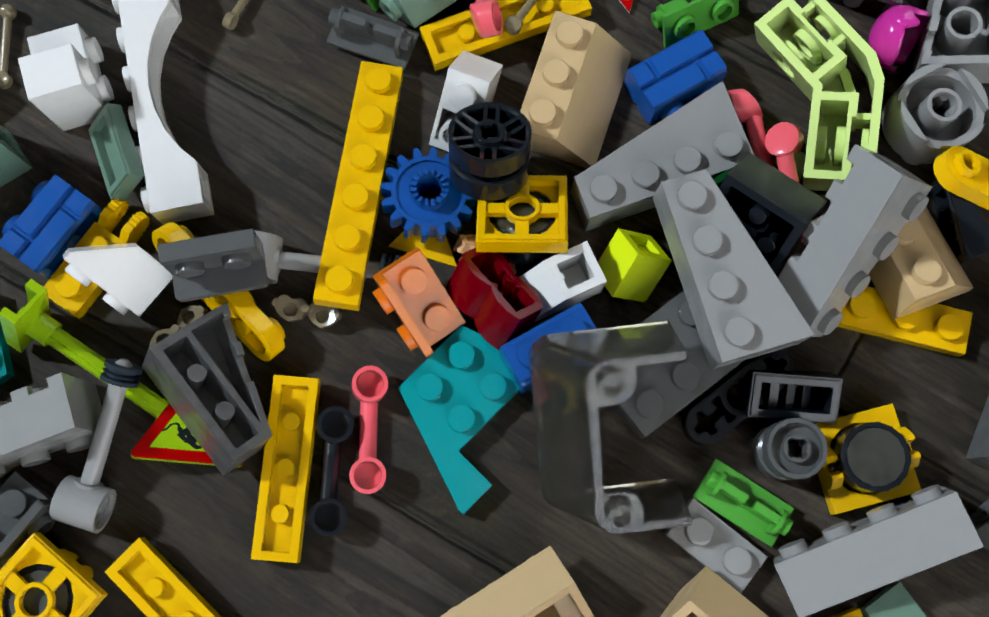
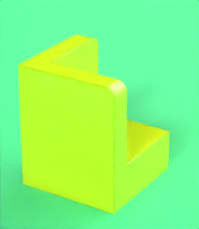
M619 228L598 261L607 280L605 288L612 297L645 302L671 263V259L651 235Z

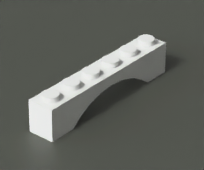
M111 0L115 12L120 15L122 26L116 28V36L120 49L123 53H126L127 66L122 67V75L125 86L129 92H132L133 106L128 107V115L131 126L135 132H138L140 146H135L145 176L146 186L141 187L140 191L144 209L163 225L168 222L175 223L214 215L208 174L194 158L177 144L167 124L161 101L160 79L164 56L174 32L182 21L179 0Z

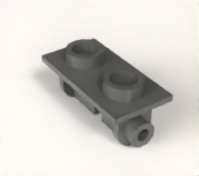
M341 5L340 9L333 7L330 11L328 24L333 25L326 43L387 65L403 67L405 71L420 32Z

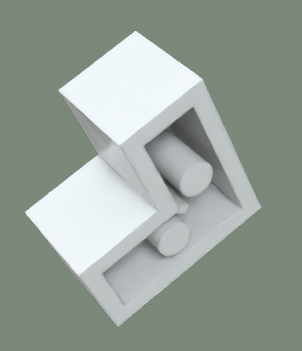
M78 23L28 37L27 41L31 55L18 58L28 100L63 131L93 123L106 103L114 100L110 82L105 75L101 74L99 63L104 62V56L95 37L89 38Z

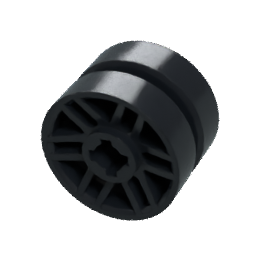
M497 102L476 103L463 108L455 114L448 128L449 176L454 186L460 192L474 199L495 201L513 196L524 187L529 177L532 138L531 125L525 115L514 107Z

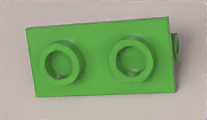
M672 0L664 5H658L656 11L651 13V20L656 29L663 27V44L666 49L698 30H708L738 16L739 0H691L692 2L690 3L686 0Z
M717 458L693 495V498L769 547L773 546L779 534L785 536L793 525V520L789 517L795 508Z

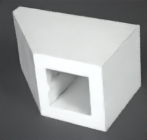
M464 50L448 68L429 145L449 152L448 128L452 118L467 106L481 102H493L503 68L502 64Z
M588 241L568 249V253H559L544 260L519 277L536 292L542 303L543 309L535 322L601 293L607 282Z
M136 243L68 248L63 254V259L69 263L65 271L86 287L92 281L107 292L102 299L122 315H125L130 309L140 317L172 280V274Z

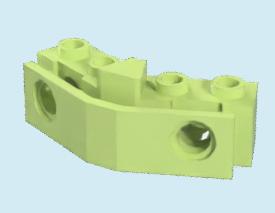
M782 0L754 23L756 40L811 101L803 184L809 190L828 191L835 179L844 181L854 165L847 160L851 131L855 132V129H862L861 146L877 153L885 77L876 52L826 0H808V4L804 8H801L795 0ZM824 31L829 38L825 40L819 33ZM847 56L864 73L872 97L871 113H857L859 93L856 92L850 72L846 68Z

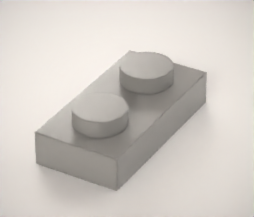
M694 498L688 501L664 533L668 539L705 567L707 565L739 593L743 592L768 557Z

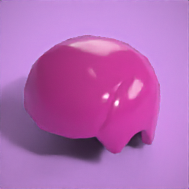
M896 5L886 10L876 19L869 33L868 45L876 52L882 69L894 72L897 69L892 66L894 63L903 64L907 60L929 18V12L910 5Z

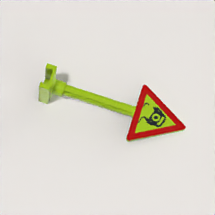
M30 279L25 284L28 303L17 314L7 307L0 311V322L6 343L20 353L33 340H36L43 346L50 345L100 379L101 373L105 372L103 371V368H105V358L61 329L62 324L51 317L47 289L33 279ZM140 382L137 388H127L125 397L156 418L155 422L131 450V457L133 459L215 466L167 400ZM244 462L241 463L240 465H238V466L235 467V468H240V467H242V465L244 464Z

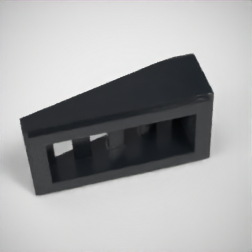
M937 179L929 184L933 187L930 192L940 231L960 265L989 251V227L976 204L947 191Z
M751 370L745 415L747 417L772 419L802 418L813 422L837 423L843 379L832 372ZM762 382L770 383L767 405H759ZM780 384H786L783 405H777ZM796 385H802L799 405H793ZM812 386H817L815 405H809Z

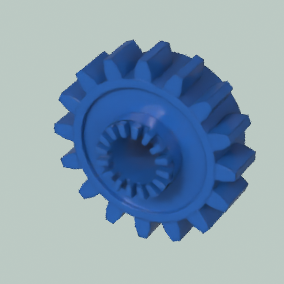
M431 147L429 156H422L420 150L414 148L412 160L408 161L402 155L397 157L398 170L387 167L386 180L388 182L381 183V196L386 198L382 200L383 213H392L390 216V226L392 228L401 226L404 229L405 238L408 239L413 234L420 237L421 243L426 244L428 238L434 237L439 242H444L446 233L450 231L455 235L460 233V220L470 222L473 212L470 207H475L477 199L463 194L452 183L449 176V152L442 159L437 157L436 147ZM430 191L438 197L435 200L431 199L428 201L427 198L423 199L419 194Z

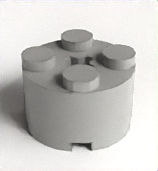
M942 63L929 64L916 70L889 97L884 108L881 110L880 124L888 144L896 153L902 156L906 163L910 165L932 164L941 153L953 146L964 147L982 131L985 112L988 110V97L982 84L973 74L962 68L957 71L944 67L946 64Z

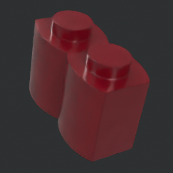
M476 248L463 253L446 286L453 303L463 313L474 319L475 326L480 335L499 351L500 346L528 332L543 309L536 292L525 281L514 275L511 265L500 252H476Z

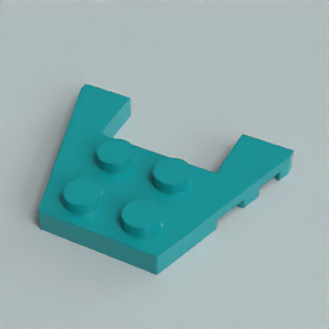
M461 325L398 389L458 510L464 515L492 484L460 453V450L515 396L519 389L499 355L500 351L491 346L479 333ZM558 373L529 389V391L558 418L579 397L586 387L582 383L562 373Z

